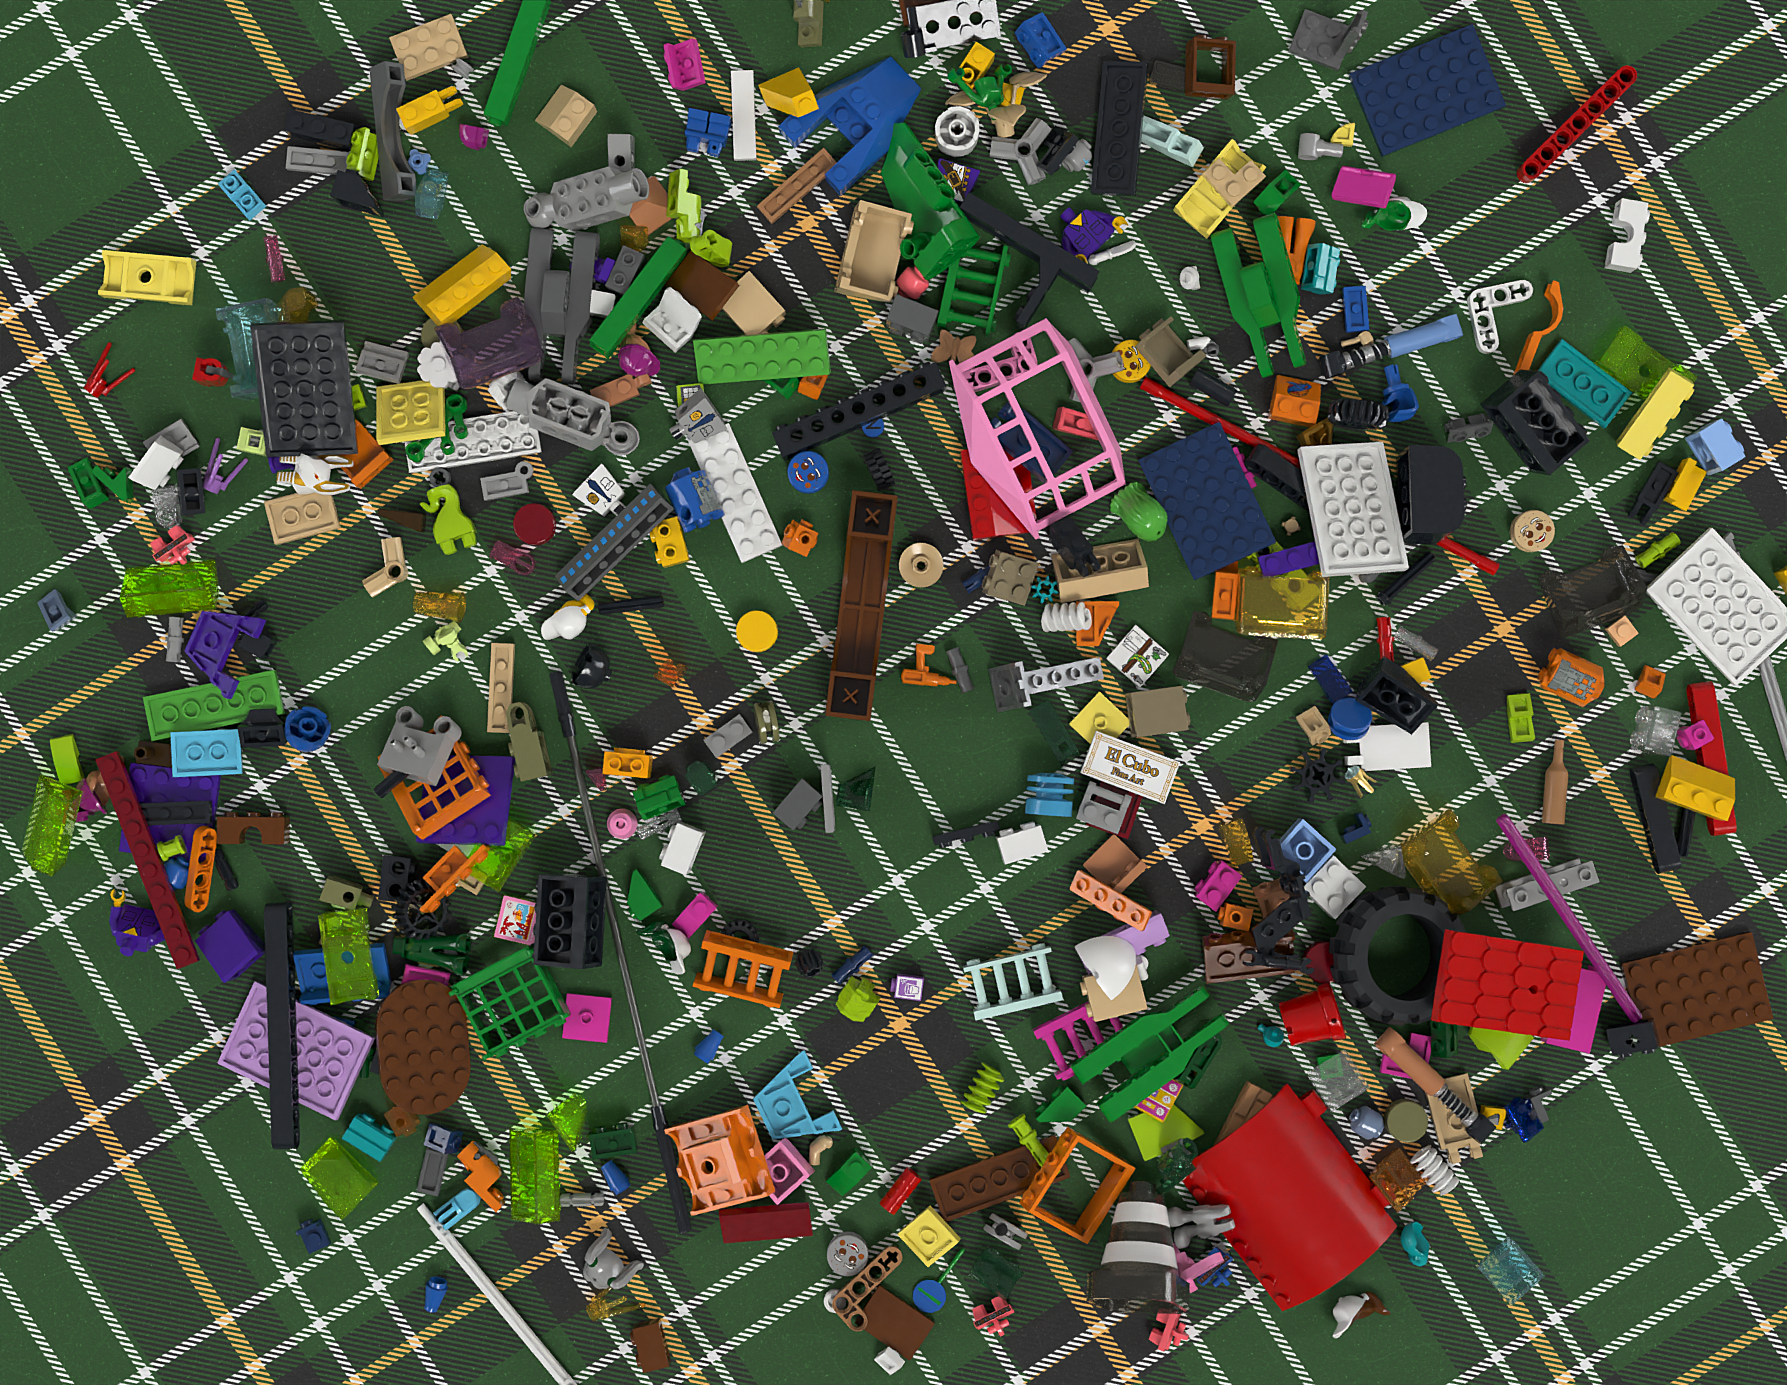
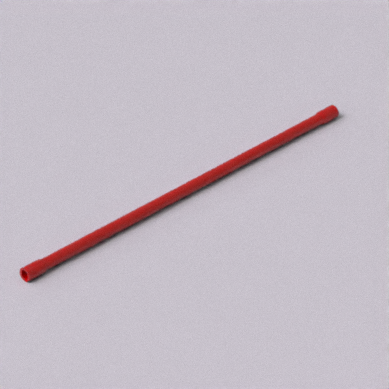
M1145 377L1140 389L1171 403L1210 425L1220 422L1225 433L1252 447L1258 444L1264 445L1301 470L1300 461L1295 456L1166 389L1156 381ZM1447 537L1437 543L1438 546L1469 561L1477 568L1491 575H1494L1500 566L1499 563L1484 555H1479Z

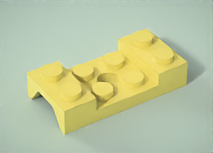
M1231 139L1210 166L1220 158L1235 175L1252 159L1243 153L1237 143ZM1253 161V163L1262 172H1264L1266 166ZM1201 175L1173 211L1207 239L1232 208Z
M102 250L105 271L104 281L98 290V295L113 299L126 300V298L192 305L196 261L192 258ZM149 271L151 279L149 282L143 283L141 275Z

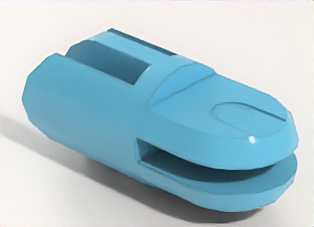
M465 1188L433 1213L435 1216H438L453 1206L438 1218V1221L443 1223L458 1213V1215L443 1225L446 1231L479 1205L481 1197L472 1188Z

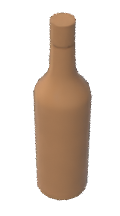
M1555 740L1553 761L1545 772L1542 823L1565 824L1568 771L1563 763L1564 740Z

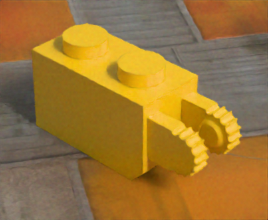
M452 86L439 92L434 90L396 108L408 133L412 135L448 118L450 116L449 112L463 105L461 99H455L447 104L443 102L444 99L453 96L457 92L456 87Z

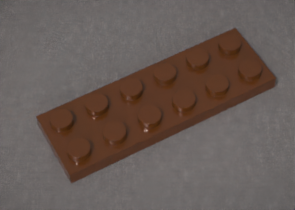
M1055 1134L1039 1139L1048 1153L1052 1152L1058 1142ZM1022 1145L930 1178L929 1181L942 1218L945 1222L1023 1195L1034 1180L1036 1173L1041 1169V1166L1026 1145ZM1066 1162L1051 1184L1071 1177Z

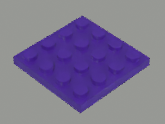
M131 763L129 778L139 803L212 800V823L148 826L156 847L160 841L164 843L174 839L177 835H181L185 842L187 853H179L169 858L177 859L178 856H181L186 860H190L195 830L203 825L212 829L215 827L221 775L173 777L172 768ZM122 830L119 852L131 853ZM202 853L199 856L198 862L205 861L206 853Z

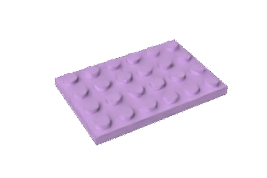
M254 981L218 1060V1064L269 1088L267 992L265 984ZM296 1000L299 1103L331 1119L338 1120L375 1037L307 1004L303 1005L299 1000Z

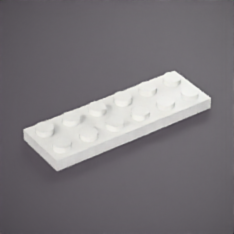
M729 423L725 424L727 429L697 443H693L692 440L688 442L700 469L705 470L725 513V516L722 517L741 563H744L783 545Z

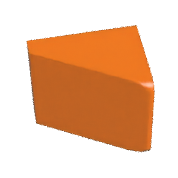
M828 375L802 377L798 392L818 400Z
M1645 665L1636 683L1635 691L1648 697L1656 698L1662 691L1666 674Z

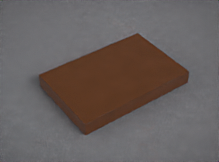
M692 251L688 253L664 285L666 289L671 287L673 290L678 291L683 299L712 321L740 286L732 278Z
M880 1284L862 1309L866 1313L868 1321L864 1330L909 1361L935 1324L932 1319ZM859 1314L854 1323L860 1326L864 1321L863 1316Z

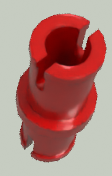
M1391 617L1376 618L1378 628L1376 642L1379 643L1380 660L1386 657L1395 662L1392 643L1395 640L1391 632Z

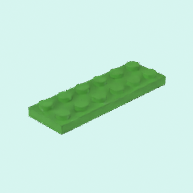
M826 329L693 340L698 382L702 384L830 375L831 373Z
M271 670L235 678L239 680V684L232 699L224 698L221 695L220 689L212 683L143 697L151 740L157 741L171 738V732L205 731L242 723L251 709L273 708L277 715L285 714L277 671Z

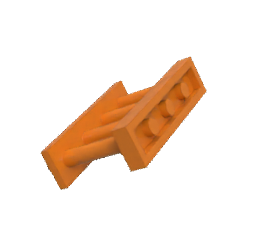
M706 930L701 947L708 950L704 972H697L693 987L699 988L702 991H712L764 1004L770 1008H780L783 993L777 992L782 969L789 970L794 952ZM717 953L730 956L725 979L712 976ZM739 958L752 962L747 984L734 981ZM760 964L774 967L768 990L755 987Z

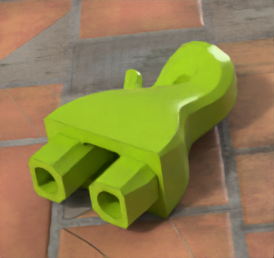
M445 484L429 490L427 497L430 505L425 502L420 503V506L427 512L435 513L440 508V499L445 498L446 500L433 526L436 543L441 546L445 555L458 552L454 541L460 538L465 548L477 545L476 527L473 521L462 513L459 496L453 486Z

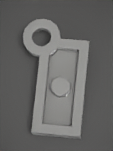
M522 461L516 465L515 472L480 478L484 500L489 501L529 493L526 479L530 478L533 474L532 465ZM523 466L528 467V473L525 475L520 472Z

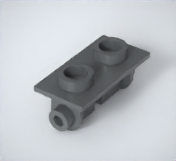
M1484 413L1469 416L1467 418L1469 424L1467 425L1464 418L1449 420L1448 423L1444 424L1445 432H1449L1447 443L1454 441L1458 443L1473 437H1485L1491 434L1494 422L1490 421V417Z

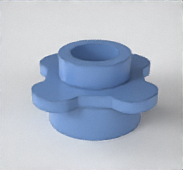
M412 149L407 162L412 170L423 175L426 173L431 157L427 153L422 154L417 149Z

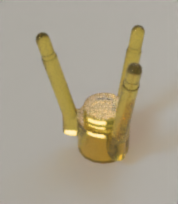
M612 1287L604 1289L598 1295L592 1297V1303L586 1305L588 1315L592 1321L604 1320L611 1316L645 1307V1303L610 1311V1308L627 1300L626 1296L607 1303L605 1299L601 1300L604 1295L613 1289Z

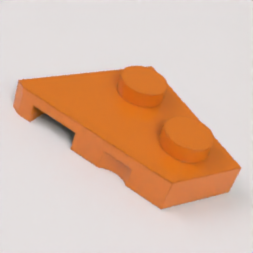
M1076 601L1077 606L1079 602H1083L1086 608L1090 610L1092 616L1091 627L1088 630H1076V646H1099L1119 606V601Z

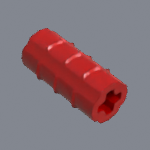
M906 1167L879 1204L889 1213L895 1215L922 1178L911 1168Z

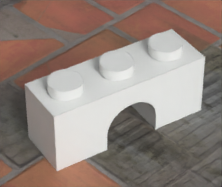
M1624 198L1615 203L1612 225L1624 228L1628 238L1626 243L1614 242L1608 246L1605 262L1606 269L1631 273L1640 267L1643 257L1640 254L1641 245L1645 243L1646 239L1644 226L1650 216V211L1647 210L1648 203Z

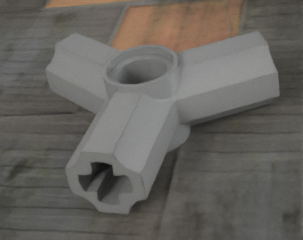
M1036 118L1019 140L992 137L990 157L1016 160L1027 185L1039 183L1046 176L1044 171L1037 167L1039 160L1035 152L1052 129L1043 120ZM1024 146L1030 150V153L1021 155L1018 149Z
M1076 338L1068 341L1072 345L1092 389H1094L1097 378L1123 371V359L1119 352L1092 358ZM1091 364L1092 371L1088 375L1086 373V367L1087 365ZM1072 388L1069 399L1080 402L1074 388Z

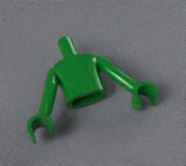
M1009 64L1004 68L1002 65H999L995 70V76L998 78L997 82L995 77H983L974 82L976 93L962 79L965 74L963 68H959L956 72L952 68L948 72L947 78L950 82L957 83L973 102L981 107H987L990 111L997 108L1004 101L1003 82L1012 72V67Z

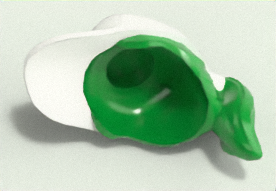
M1407 197L1390 198L1386 209L1379 208L1368 211L1361 227L1371 228L1374 224H1377L1388 231L1415 228L1425 221L1427 210L1420 203L1411 201Z

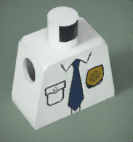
M603 464L572 494L604 517L610 511L617 516L626 508L620 502L626 495Z

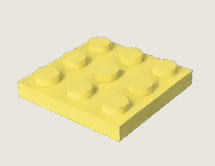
M423 380L376 387V440L379 445L446 436L445 388H434L430 382H424Z

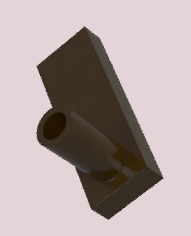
M139 741L138 747L134 750L136 763L172 767L171 744Z

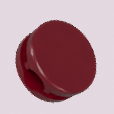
M530 503L524 505L514 516L513 528L517 537L529 545L539 546L547 543L552 539L556 531L555 516L548 508L541 504Z
M1327 941L1312 943L1306 948L1302 958L1312 960L1306 967L1313 968L1314 972L1307 976L1322 984L1334 982L1330 966L1334 965L1333 954L1329 953L1330 942Z

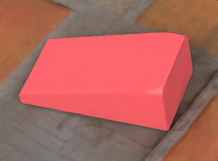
M1065 407L1057 408L1052 429L1098 440L1085 413Z

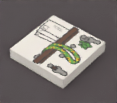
M1135 625L1106 659L1140 688L1166 659L1169 653Z

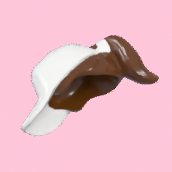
M1369 1291L1361 1294L1359 1297L1354 1295L1344 1298L1340 1297L1339 1302L1333 1309V1315L1338 1322L1333 1337H1340L1352 1325L1353 1321L1365 1318L1374 1312L1381 1315H1390L1391 1312L1384 1307L1381 1300L1374 1293Z

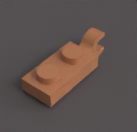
M648 374L638 376L635 379L631 375H625L591 389L590 392L592 396L609 402V406L612 407L639 396L638 388L649 385L652 382Z

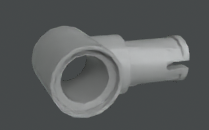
M1313 133L1300 134L1299 159L1316 160L1322 155L1342 156L1343 144L1324 142L1323 139H1320L1319 135Z

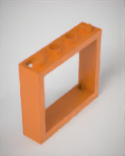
M1067 1127L1059 1137V1141L1052 1152L1048 1154L1045 1163L1036 1173L1034 1180L1024 1192L1019 1203L1029 1213L1088 1244L1136 1168L1124 1158ZM1077 1142L1115 1163L1074 1226L1041 1208L1038 1204Z

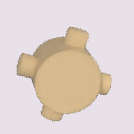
M1291 517L1290 520L1281 524V526H1284L1288 536L1301 529L1295 520L1296 517Z

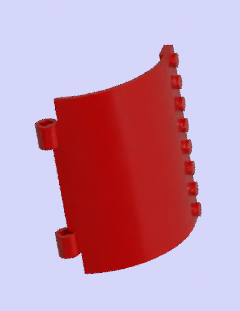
M1285 1084L1264 1107L1227 1137L1199 1155L1178 1163L1173 1168L1200 1205H1229L1231 1213L1216 1219L1233 1218L1236 1227L1222 1232V1234L1282 1311L1317 1296L1342 1280L1367 1260L1397 1227L1384 1210L1396 1198L1393 1191L1383 1178H1379L1371 1183L1320 1117L1328 1107L1315 1090L1311 1089L1298 1098L1288 1084Z

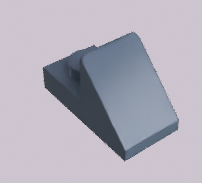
M56 589L37 602L52 632L62 629L77 617L66 606L61 594Z

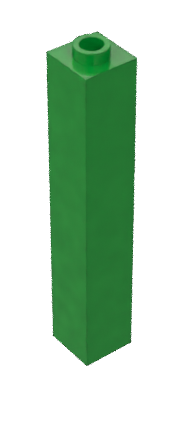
M550 0L522 1L483 113L488 123L495 127H501V125L508 127L551 4Z
M669 236L665 239L591 337V348L607 359L611 357L686 257L685 245L676 238L673 240Z

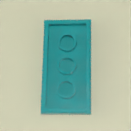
M1563 339L1559 340L1536 370L1543 372L1548 377L1549 382L1547 383L1552 389L1557 390L1561 397L1603 429L1608 426L1633 393Z

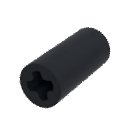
M1201 368L1197 369L1189 383V386L1228 407L1237 392V389Z

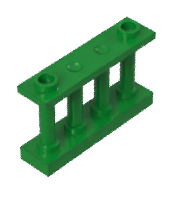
M1004 246L1002 254L971 248L962 256L963 258L969 256L1000 263L998 276L963 269V266H959L960 259L949 267L937 322L938 327L946 328L947 322L955 321L986 328L985 337H989L990 331L995 332L997 319L993 318L1003 269L1004 266L1009 267L1011 254L1007 253L1008 246ZM966 278L994 284L993 298L959 291L958 288L954 287L956 279ZM958 299L991 306L989 318L985 319L956 313L953 309H950L951 300L956 301Z

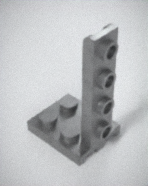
M1305 9L1288 53L1338 71L1347 53L1351 54L1362 34L1365 33L1369 23L1368 20H1365L1368 12L1359 10L1348 26Z
M1100 657L1024 672L1022 661L988 669L997 713L1031 706L1029 694L1104 679Z

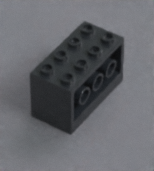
M1520 369L1480 405L1529 471L1550 476L1585 446L1590 439L1586 435L1587 430L1573 418L1575 416L1573 411L1561 402L1562 397L1559 392L1552 389L1547 383L1549 382L1548 377L1541 371Z
M570 873L538 874L536 881L537 901L534 907L536 924L533 928L535 936L534 953L532 954L533 965L574 969L602 966L607 876Z

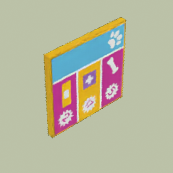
M1172 1079L1134 1107L1164 1123L1183 1085Z

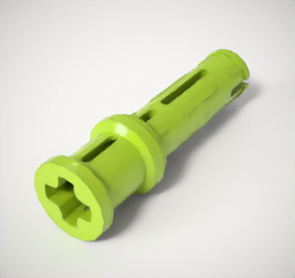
M1021 1114L1008 1124V1127L1013 1128L1020 1138V1144L1026 1145L1042 1167L1049 1153L1036 1137L1037 1131L1032 1129L1025 1120V1114Z

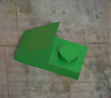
M98 465L94 467L91 473L123 502L131 504L134 501L133 480L128 478L132 473V469L125 467L117 475L107 466L105 468Z

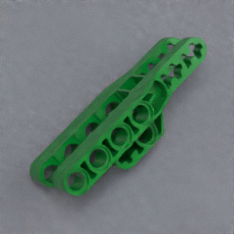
M1276 213L1253 220L1264 264L1261 261L1245 267L1242 265L1239 255L1240 246L1236 244L1232 231L1233 227L1211 234L1212 245L1232 316L1250 336L1258 368L1263 378L1274 375V368L1263 329L1280 323L1293 366L1297 368L1306 365L1305 354L1296 326L1301 298Z
M1204 986L1198 987L1167 1010L1139 1015L1070 1066L1083 1085L1097 1074L1101 1075L1102 1071L1115 1061H1121L1131 1075L1134 1074L1097 1101V1106L1109 1122L1118 1119L1181 1074L1194 1050L1229 1024L1224 1014L1221 1013L1183 1040L1172 1026V1023L1210 996Z

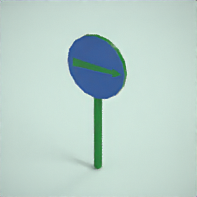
M964 1248L960 1249L938 1281L926 1279L916 1285L913 1291V1300L919 1310L933 1313L943 1307L946 1301V1292L941 1283L965 1252Z

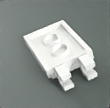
M1428 722L1422 723L1412 735L1394 724L1370 726L1367 734L1358 740L1343 739V743L1359 742L1360 756H1344L1345 765H1361L1363 771L1431 767Z

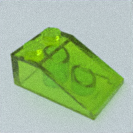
M332 1136L299 1169L324 1203L341 1220L346 1218L379 1184Z

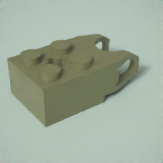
M525 702L509 704L506 717L511 743H508L511 756H515L516 765H514V772L516 778H520L522 782L553 775L544 733L538 731L532 708ZM521 707L524 716L518 719L516 718V710Z

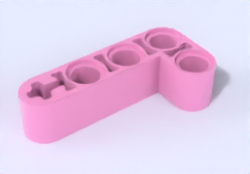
M1031 338L1025 340L1027 344L1026 349L1037 365L1035 351ZM1016 346L1010 348L1013 357L996 362L999 369L1003 366L1011 368L1012 374L1004 376L1007 381L1028 371L1021 366L1024 358ZM989 365L963 373L968 382L972 380V375H974L976 386H973V382L969 383L974 392L1000 385ZM980 373H988L991 380L987 383L981 382L978 378Z

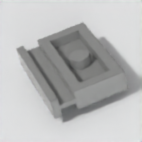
M365 341L364 349L361 352L355 369L356 373L400 384L409 353Z
M182 418L143 441V444L149 450L154 441L163 436L184 451L180 457L185 456L200 446Z

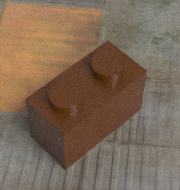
M661 1317L634 1324L632 1332H630L632 1345L637 1347L638 1353L635 1354L637 1366L642 1367L643 1373L669 1367L671 1358Z

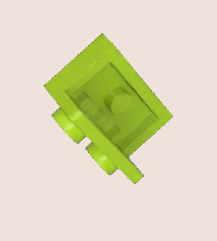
M363 127L355 129L351 137L352 147L347 156L346 164L347 169L358 172V176L363 177L365 180L372 181L374 180L379 158L377 137L369 132V128Z

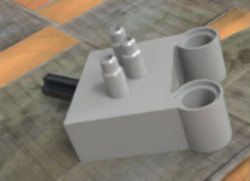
M409 706L401 707L396 713L395 725L377 763L380 768L390 775L374 788V792L380 798H383L405 778L437 786L454 743L461 737V728L451 718L442 716L434 723L435 735L419 731L424 723L423 718L413 708Z

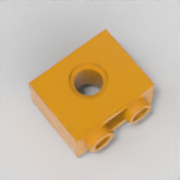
M614 748V752L605 751L602 774L651 778L653 755H645V750Z

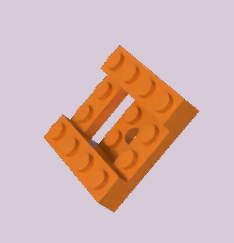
M748 1105L698 1120H690L672 1125L664 1130L665 1134L672 1137L678 1149L679 1164L676 1168L678 1175L688 1183L692 1193L693 1205L690 1211L691 1216L767 1197L775 1192ZM706 1161L712 1163V1172L707 1170L705 1165Z

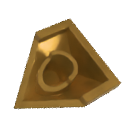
M1326 418L1300 433L1297 439L1302 447L1332 445L1333 424Z

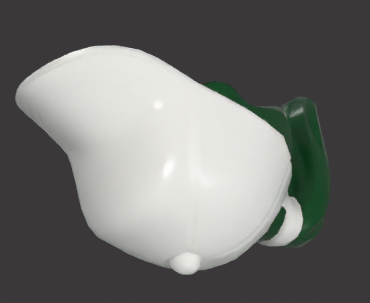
M656 921L642 929L636 930L638 935L652 938L655 947L664 954L665 960L670 962L672 971L675 974H683L685 972L683 959L690 954L691 946L688 938L681 931L670 929L663 921Z

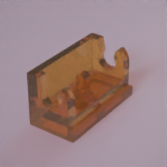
M666 660L659 672L655 673L653 677L677 689L689 667L679 663L674 668L672 667L674 662Z

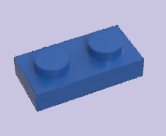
M1366 286L1343 287L1345 332L1368 331L1369 319Z

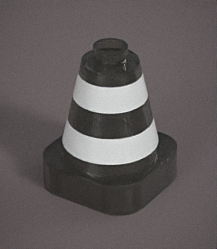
M1144 1181L1130 1182L1129 1192L1119 1195L1100 1270L1088 1272L1086 1301L1102 1310L1118 1313H1189L1190 1283L1179 1277L1165 1197L1156 1194V1184Z

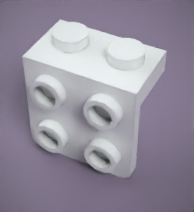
M668 287L663 294L659 306L643 320V324L676 353L693 337L702 316L698 309L683 299L678 291Z

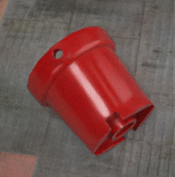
M1330 982L1318 985L1316 990L1279 1003L1281 1016L1289 1034L1287 1036L1291 1046L1331 1038L1334 1041L1346 1039L1344 1026Z

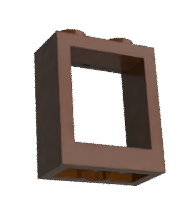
M1195 35L1186 43L1185 96L1227 100L1235 95L1236 41H1230L1227 37L1209 39L1206 35ZM1197 50L1222 52V84L1196 82Z

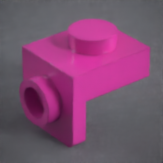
M1704 720L1675 730L1678 734L1677 741L1686 750H1696L1714 739Z

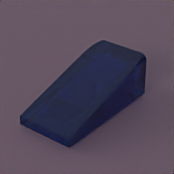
M1327 655L1307 666L1332 704L1353 692Z

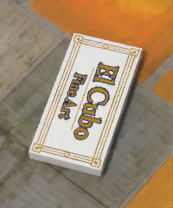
M1095 731L1080 773L1165 804L1180 762Z

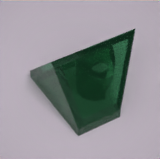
M876 766L843 784H839L836 806L870 811Z

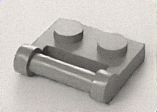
M1089 781L1075 818L1118 834L1132 796L1117 794L1096 786V783ZM1092 794L1121 804L1119 811L1090 800Z

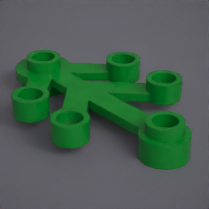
M458 394L449 396L445 403L446 436L441 437L442 442L440 444L442 453L445 455H451L455 451L448 427V422L453 416L456 424L454 427L456 438L464 439L468 436V429L464 425L462 415L468 405L466 399ZM434 438L421 439L419 442L409 443L405 448L408 458L413 462L421 461L425 456V449Z

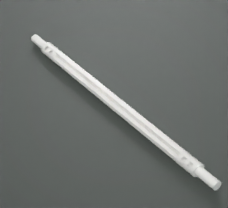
M424 1203L419 1206L417 1210L430 1225V1230L558 1384L577 1385L449 1230H444V1224L436 1219Z

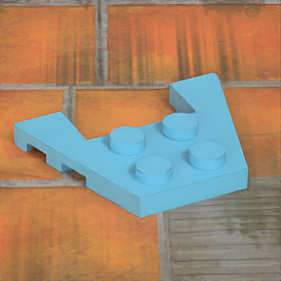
M805 1049L753 1098L772 1140L842 1130L834 1110L812 1120L793 1081V1078L813 1069Z

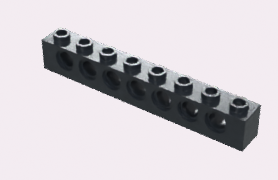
M923 363L918 366L916 371L911 373L910 371H905L899 374L898 378L893 381L889 379L878 383V387L872 390L866 388L859 391L856 397L851 399L849 397L842 398L836 402L837 405L830 408L824 406L816 410V414L812 416L803 415L797 418L796 422L791 425L782 424L776 427V431L772 432V435L783 460L786 461L800 452L814 449L858 430L864 425L888 417L947 391L937 363ZM917 379H923L926 381V385L918 388L914 385V382ZM896 388H903L906 391L901 397L895 396L893 392ZM881 396L885 399V402L882 405H875L873 400ZM861 405L865 410L862 414H855L853 408ZM836 414L844 416V420L841 423L832 421ZM815 423H822L824 428L820 432H814L812 426ZM795 432H802L803 438L799 441H794L792 435Z

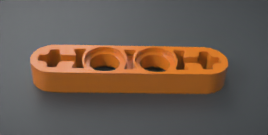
M204 825L198 827L193 835L184 900L185 906L194 912L203 911L208 904L217 842L216 831ZM202 853H206L205 861L199 864V856ZM202 874V882L199 885H196V878Z

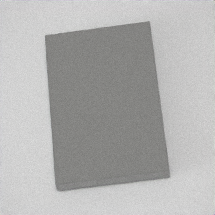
M824 764L821 765L825 832L830 833L836 830L831 765Z

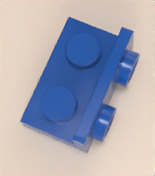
M1043 12L1024 21L1015 31L1018 41L1023 45L1038 69L1043 67L1047 61L1063 54L1067 50Z

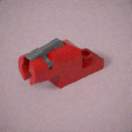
M196 358L192 380L200 385L211 387V385L224 386L228 379H233V374L229 373L228 368L219 360Z

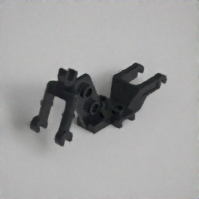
M1257 826L1253 829L1252 835L1255 839L1262 867L1279 871L1281 879H1279L1280 887L1286 894H1289L1290 898L1283 901L1252 928L1257 952L1252 949H1244V953L1252 954V959L1248 962L1243 961L1242 964L1250 967L1261 965L1281 968L1283 970H1299L1307 975L1312 974L1314 969L1306 967V965L1311 963V959H1298L1299 954L1297 953L1282 955L1277 952L1275 953L1274 950L1276 943L1303 919L1312 916L1307 900L1310 893L1305 891L1302 880L1306 879L1305 874L1300 873V865L1283 856L1279 839L1270 838L1275 833V830L1268 829L1264 834H1259L1264 830V827Z

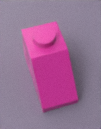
M700 892L672 925L689 939L718 905L704 892Z

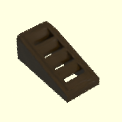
M378 509V514L382 517L420 533L425 532L427 517L424 514Z

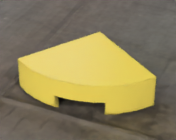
M1348 123L1337 129L1331 137L1330 143L1352 147L1355 123Z

